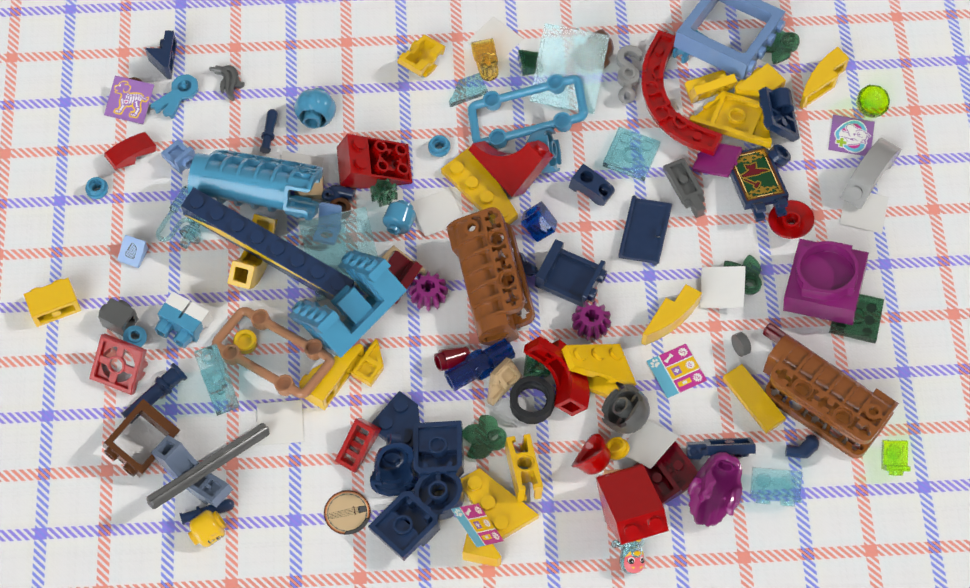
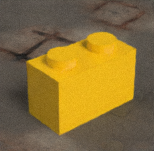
M69 278L55 280L52 284L33 288L24 294L36 327L81 311Z

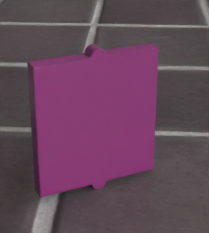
M720 143L714 156L703 152L697 153V159L692 167V171L728 178L734 166L738 164L737 160L742 152V147Z

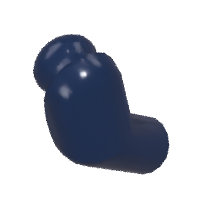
M332 185L322 192V199L327 203L336 198L353 201L356 191L343 186Z

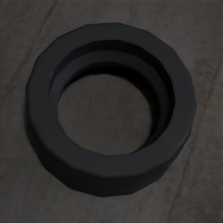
M538 376L521 378L513 385L510 391V409L512 414L521 422L538 424L545 421L554 409V390L543 378ZM526 389L540 390L545 394L546 404L539 411H526L519 406V394Z

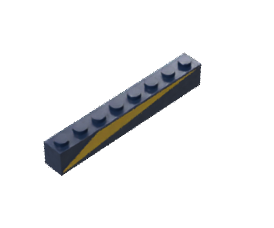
M194 187L181 205L184 216L329 300H332L346 285L350 288L354 287L353 279Z

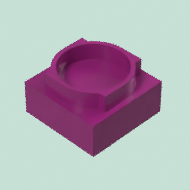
M799 238L784 295L783 311L853 325L869 252L852 249L853 245L833 241L815 242Z

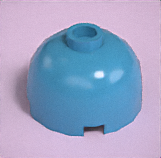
M553 128L535 131L526 142L527 144L528 142L540 140L549 147V151L554 155L541 173L560 171V168H557V164H561L562 161L559 140H554L552 134H556Z

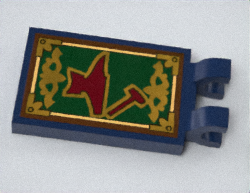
M763 146L743 150L737 160L738 164L734 166L730 173L731 180L744 210L751 209L756 222L765 220L763 212L766 211L765 206L770 204L774 205L778 217L786 216L787 211L785 207H788L787 201L789 197L776 165L769 156L768 148Z

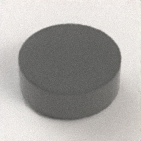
M739 332L732 335L731 342L735 352L740 357L750 354L751 343L746 334Z

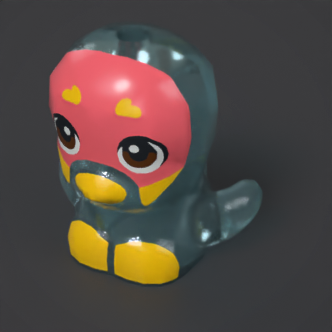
M615 539L611 543L613 548L621 547L619 565L625 573H639L645 567L644 552L640 548V546L644 545V539L623 545Z

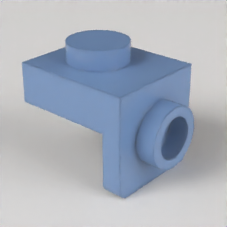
M178 139L161 152L162 157L179 173L190 168L192 160L196 155L191 146L187 148Z

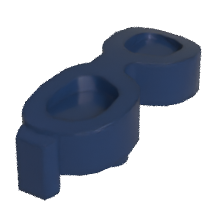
M519 252L525 275H536L539 271L538 268L531 262H527L524 254Z

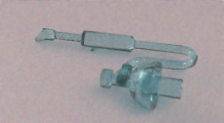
M188 185L181 188V191L169 207V213L156 231V237L159 241H169L173 238L179 227L183 223L188 222L190 225L184 226L179 231L183 237L179 245L185 249L188 248L190 243L199 244L201 240L200 224L190 218H183L177 222L167 237H161L160 233L173 213L178 212L187 198Z

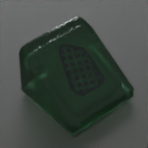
M518 50V61L522 76L544 72L538 52Z

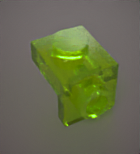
M882 440L881 469L889 471L888 475L903 476L904 471H911V466L908 465L907 440Z

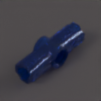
M504 338L485 350L477 349L471 352L465 358V361L445 371L444 376L451 389L456 391L476 379L480 381L489 377L490 373L506 357L510 359L515 358V352L510 342Z

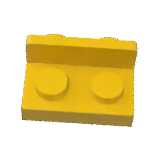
M720 70L687 81L684 86L692 104L718 95L722 91L732 90L737 83L735 74L727 76L724 70Z

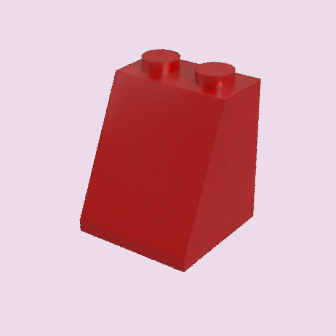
M643 464L596 477L605 522L621 545L669 531L665 509Z

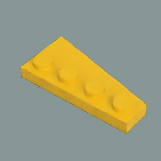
M469 148L441 168V173L480 211L490 207L497 208L508 224H512L518 219V213L501 185L468 150ZM492 214L489 220L495 224L494 218L496 217Z

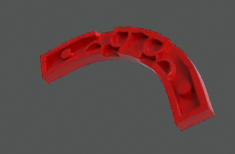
M658 30L645 55L642 66L641 84L646 107L657 125L671 138L694 150L714 156L723 139V134L689 121L680 113H677L671 106L664 88V73L675 48L673 46L676 35Z

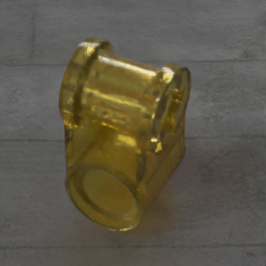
M493 38L471 42L474 61H476L480 77L485 81L495 80L499 72Z

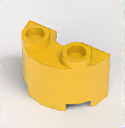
M424 34L419 40H415L412 43L410 51L403 52L399 56L397 63L421 77H428L438 66L434 63L440 54H444L446 46Z

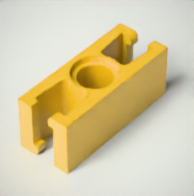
M530 434L523 435L522 445L519 447L521 451L525 450V452L521 453L515 452L513 443L516 442L515 436L506 437L505 453L517 502L527 500L525 495L526 488L525 485L522 486V483L531 482L533 485L534 499H541L543 484ZM525 466L528 469H521L520 467Z

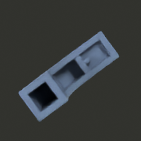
M169 435L151 452L156 460L174 478L199 464L181 442ZM212 473L187 488L190 493L206 505L209 503L214 507H217L233 490L227 482Z

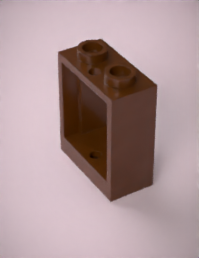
M144 399L140 401L102 446L105 448L104 453L113 461L118 459L124 464L123 469L133 477L137 475L139 478L156 458L151 454L141 466L114 443L119 435L138 414L165 436L169 435L175 438L180 431L178 427Z

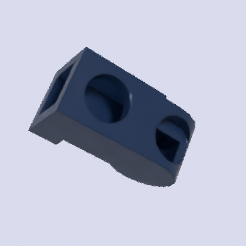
M585 164L581 165L571 178L569 184L570 189L575 192L577 190L600 206H604L615 192L612 184Z

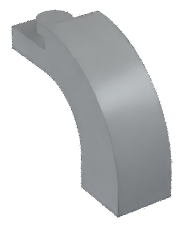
M880 138L867 152L854 171L841 198L861 209L878 180L887 169L892 167L902 149Z

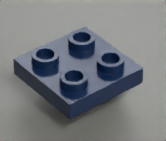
M767 87L760 89L759 103L763 111V123L766 129L791 142L800 139L791 90L786 87L775 90Z

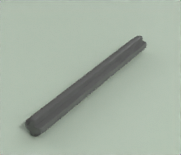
M264 423L259 424L150 494L146 498L148 505L152 509L158 508L270 434L268 426Z

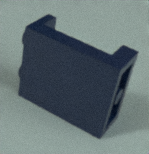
M555 239L536 274L535 287L583 307L585 301L587 303L589 301L593 302L598 292L596 287L598 283L602 284L608 272L605 270L606 262L601 260L599 264H596L563 249L564 243Z

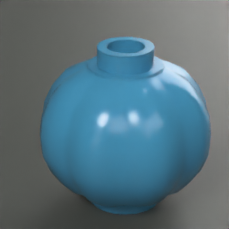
M321 88L305 90L298 96L294 111L302 124L308 128L315 129L324 127L332 121L336 113V104L329 93Z

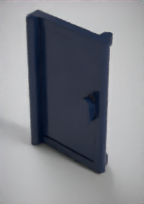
M633 195L618 257L652 263V265L657 266L662 253L672 204L639 199Z

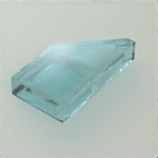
M480 73L458 81L453 96L449 100L450 107L481 97L488 92Z

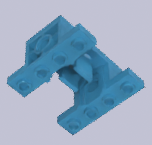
M355 250L347 252L342 257V262L338 267L343 273L349 274L368 295L364 299L354 287L350 288L346 285L330 301L346 318L343 322L339 319L340 316L327 305L321 306L317 301L311 302L306 299L300 300L292 307V312L289 314L290 318L302 325L314 339L320 340L326 351L341 358L407 291L389 271L388 268L391 265L384 258Z

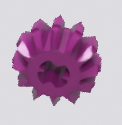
M427 271L426 276L418 273L417 279L412 281L408 292L411 296L412 304L417 303L419 310L426 306V310L429 312L431 306L438 309L440 307L439 303H445L448 288L446 287V281L440 279L438 273L431 276L430 272Z
M585 301L583 307L577 305L576 313L572 314L573 330H578V337L586 335L587 341L590 340L591 336L596 340L600 338V334L605 336L608 331L607 328L611 327V321L609 320L611 316L610 311H605L604 304L598 307L596 301L592 305Z

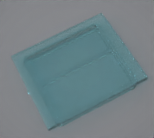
M545 23L532 86L546 82L548 77L553 74H559L562 77L579 76L583 82L588 113L595 114L610 35ZM574 84L565 86L564 91L560 94H554L548 90L533 94L530 97V102L579 111Z
M366 207L317 217L310 221L298 222L305 252L351 278L349 274L343 273L338 267L342 262V257L347 252L355 250L378 257ZM354 281V288L358 292L363 291L360 288V286ZM315 292L317 301L327 299L326 297Z

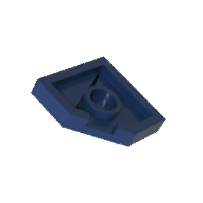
M399 391L372 421V424L381 428L378 436L386 441L387 434H401L400 443L407 444L413 449V423H420L418 404Z

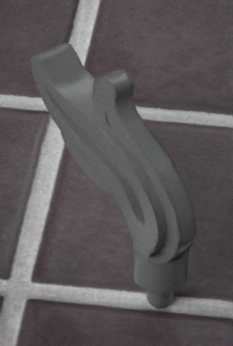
M231 65L209 67L210 71L223 76L220 83L221 93L223 94L224 89H226L228 99L234 101L235 87L243 88L245 86V83L239 80L236 68Z

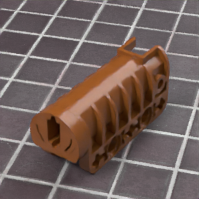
M494 207L454 220L447 226V232L452 251L459 258L479 342L487 346H496L518 339L517 328L532 323L535 318V310L512 227L505 222L500 210ZM494 214L496 217L494 218L495 224L493 225L489 221V219L491 218L490 215ZM472 226H476L473 231H469ZM523 307L527 312H529L526 314L525 319H522V317L519 316L522 314L521 310L523 309Z
M787 334L772 349L763 369V372L770 376L765 393L774 404L851 458H861L867 452L899 404L877 388L874 392H871ZM771 389H777L780 392L774 396L771 394ZM788 396L785 403L782 402L783 397ZM793 400L801 405L802 408L794 410L790 407L789 402ZM805 409H807L808 414L806 413L804 417L802 414L804 413ZM817 416L820 422L813 423L811 421L812 417ZM825 423H827L828 425L826 429L823 430V424L825 425ZM833 427L842 433V436L835 438L830 434L829 429ZM845 437H848V441H846L845 444L842 443L845 440ZM856 442L859 443L860 449L853 451V449H851L853 446L852 444H856Z

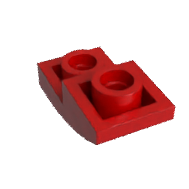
M142 132L111 147L104 153V157L116 170L134 165L136 157L156 152V144L146 132Z

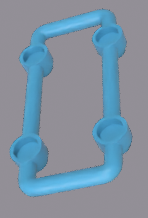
M553 74L544 83L503 94L489 91L483 96V99L472 102L468 107L473 143L486 141L497 149L504 148L509 140L531 135L541 129L556 128L560 132H567L572 127V124L584 121L588 115L583 82L576 75L562 77L559 74ZM574 84L579 109L578 114L569 115L566 112H559L551 121L508 132L502 129H495L489 134V137L481 139L477 109L486 107L488 110L496 111L503 102L548 90L551 93L560 94L564 91L565 86Z

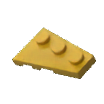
M480 468L460 479L464 493L471 504L479 503L502 539L539 518V514L522 501L517 502L516 497Z

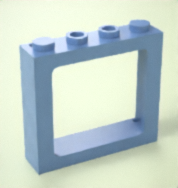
M700 0L677 30L673 47L730 74H735L736 77L743 80L748 72L752 73L754 71L757 60H761L767 50L766 47L772 46L776 33L782 32L786 23L783 20L786 11L762 0ZM718 1L766 23L745 53H740L696 32Z

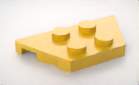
M722 91L716 96L715 100L703 106V110L696 116L692 115L689 121L729 137L769 149L772 145L770 132L763 123L762 108L759 101Z

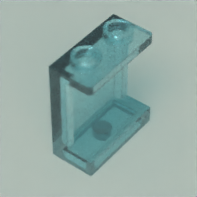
M217 344L195 351V358L217 416L239 408L231 379Z

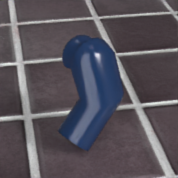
M808 435L800 446L786 445L785 456L809 458L818 450V438L815 435Z

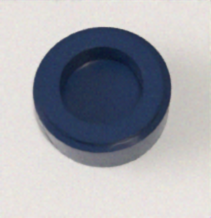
M775 144L768 151L771 159L780 166H785L791 160L790 153L782 145Z

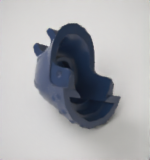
M387 434L386 446L378 450L374 461V471H372V476H370L371 488L376 493L388 497L398 496L403 491H411L416 484L412 472L413 449L407 444L400 443L401 434Z

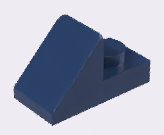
M165 30L164 39L160 40V48H145L148 60L167 79H172L177 47L174 31Z

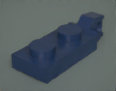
M750 437L704 439V441L686 442V455L689 459L700 460L703 456H712L719 452H727L729 455L734 454L736 457H748L749 454H756V445Z

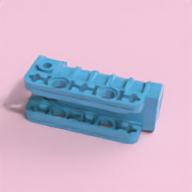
M215 150L209 155L197 153L192 160L189 170L188 195L194 187L211 198H216L222 204L226 201H233L235 206L250 204L252 209H258L260 206L267 207L269 212H275L279 209L284 210L286 215L305 218V220L310 221L318 213L319 203L312 201V198L291 195L290 191L310 192L314 183L320 182L323 168L311 164L230 150Z

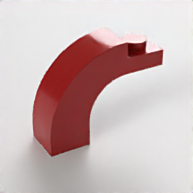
M539 336L525 344L523 353L542 363L553 375L556 383L554 406L571 416L588 409L590 397L588 378L586 375L569 371L561 351L567 344L560 339L551 343Z

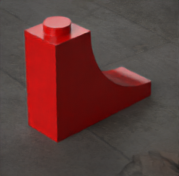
M540 140L528 142L522 149L513 154L498 151L486 141L473 143L468 149L511 197L523 195L554 157L549 151V147Z

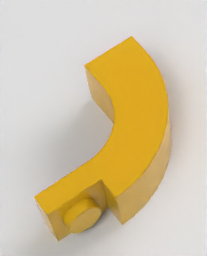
M260 214L253 215L252 221L275 234L278 219ZM244 250L239 259L232 261L227 284L252 289L261 280L268 264Z

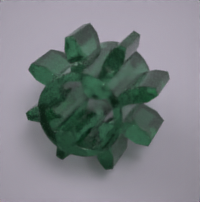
M389 178L386 180L377 179L376 185L370 186L372 193L371 201H377L379 207L390 205L393 199H398V193L396 192L397 184H391Z

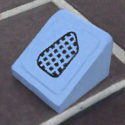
M125 235L117 260L139 268L148 251L146 242Z

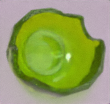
M867 85L859 91L856 105L858 111L863 116L877 118L889 109V95L881 86Z

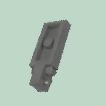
M682 158L664 165L663 171L681 203L686 209L690 207L696 218L703 216L706 209L702 203L705 202L704 192L685 159Z

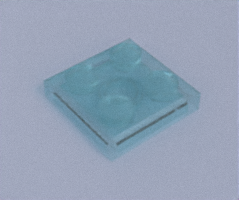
M619 127L603 161V167L645 181L661 141Z

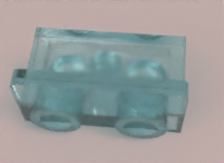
M752 467L750 497L756 499L755 503L770 504L771 500L780 501L782 506L795 507V502L802 503V497H800L802 471Z

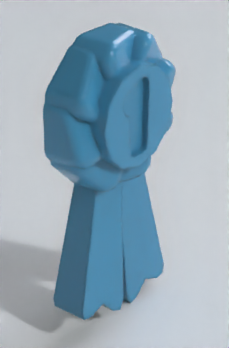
M189 74L178 76L171 84L172 91L150 105L157 114L163 110L165 117L170 116L173 119L181 101L192 99L199 91L198 81Z

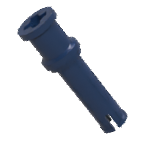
M172 363L170 365L171 368L161 377L157 376L154 381L155 384L121 414L126 418L142 399L152 406L164 394L172 393V388L181 380L185 381L187 376L175 363ZM138 414L130 424H132L140 416V414Z

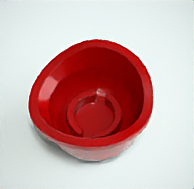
M600 434L591 435L571 466L573 468L577 467L588 475H595L603 471L611 459V452L605 444L604 438Z

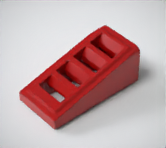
M356 418L335 462L356 473L377 439L381 428L363 418ZM361 428L369 431L368 435L360 431ZM356 436L364 440V444L356 441ZM351 445L360 449V452L357 453L350 449ZM346 453L356 458L355 462L345 458Z

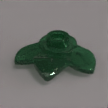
M777 32L772 46L766 47V52L772 53V63L778 64L790 58L791 52L797 50L800 38L793 32Z
M748 255L742 265L732 261L724 262V267L745 266V294L754 295L760 291L762 281L759 277L761 267L752 255ZM746 283H752L754 286H747Z
M481 415L479 424H471L463 429V438L472 444L467 453L468 458L483 459L488 457L493 450H501L505 447L507 434L504 429L498 426V422L494 417ZM498 435L496 440H491L492 437Z

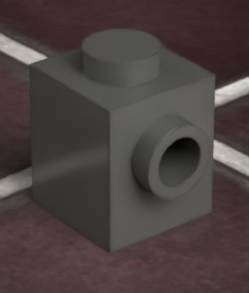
M112 298L100 308L98 315L102 327L123 336L124 331L128 327L134 326L139 320L135 309L131 308L127 302L123 300L117 301Z

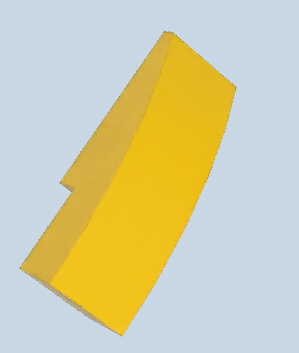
M836 47L827 54L811 73L799 105L801 109L833 89L839 74L846 70L849 57L839 47Z
M685 284L675 301L666 297L643 332L641 344L648 345L679 327L699 305L702 292Z

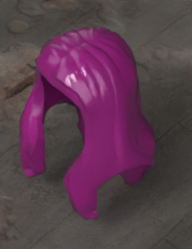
M719 452L710 456L689 485L688 494L690 502L688 506L697 525L715 526L722 521L726 514L733 516L734 510L742 499V466L739 459L729 455L727 452Z

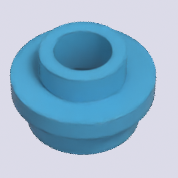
M442 135L434 136L428 143V150L433 156L443 157L450 151V142Z
M93 177L88 180L85 187L87 195L92 199L103 198L109 189L107 182L99 177Z
M130 326L123 333V341L142 347L147 341L146 331L140 326ZM136 333L140 337L134 340L131 338V335Z

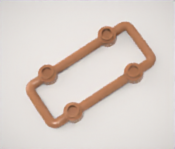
M248 307L239 308L212 340L213 349L221 354L226 364H239L274 384L277 392L282 396L308 397L330 371L335 362L334 356L324 349L320 340H306L272 321L268 312L264 309L254 311ZM246 316L251 320L256 329H269L303 348L309 359H323L325 362L304 388L300 389L295 386L291 376L286 374L278 376L243 356L237 345L228 344L225 346L222 344V341L238 322Z

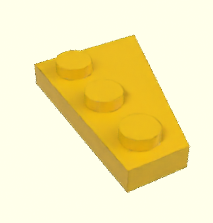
M620 344L566 345L561 349L569 371L592 378L600 376L606 378V381L612 384L619 382L624 385H637Z

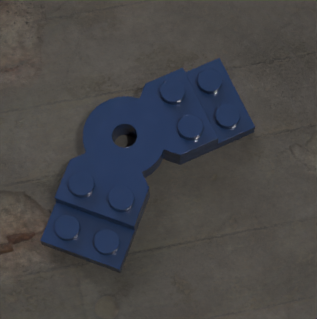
M461 420L413 423V469L415 475L419 478L415 484L414 493L413 491H403L368 526L369 530L403 561L420 545L424 547L440 530V520L454 516L452 508L462 507L465 495L460 477L464 474L463 424ZM438 490L445 491L441 496H434V493Z

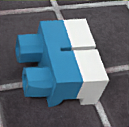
M172 291L158 312L160 320L155 327V331L163 338H167L170 332L174 330L177 332L173 338L174 342L178 346L186 348L191 341H198L199 334L205 327L208 328L213 320L209 310L194 302H190V300Z

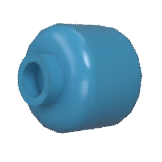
M404 200L392 202L383 216V224L387 227V231L393 235L408 233L416 218L414 207Z

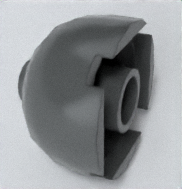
M625 384L623 385L625 388L613 390L605 399L601 410L604 413L602 421L618 433L631 434L641 429L647 422L650 406L647 397L634 385Z

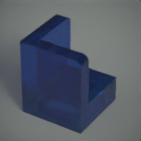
M542 201L523 212L521 223L536 242L555 232L557 220Z

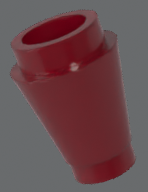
M467 346L441 349L438 353L434 354V362L440 372H448L471 359Z

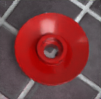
M788 200V207H785L787 211L786 216L778 217L775 208L771 209L768 223L771 230L780 237L788 239L800 238L808 234L814 226V213L803 202Z

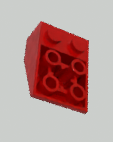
M346 134L337 146L340 186L365 189L412 183L408 144Z

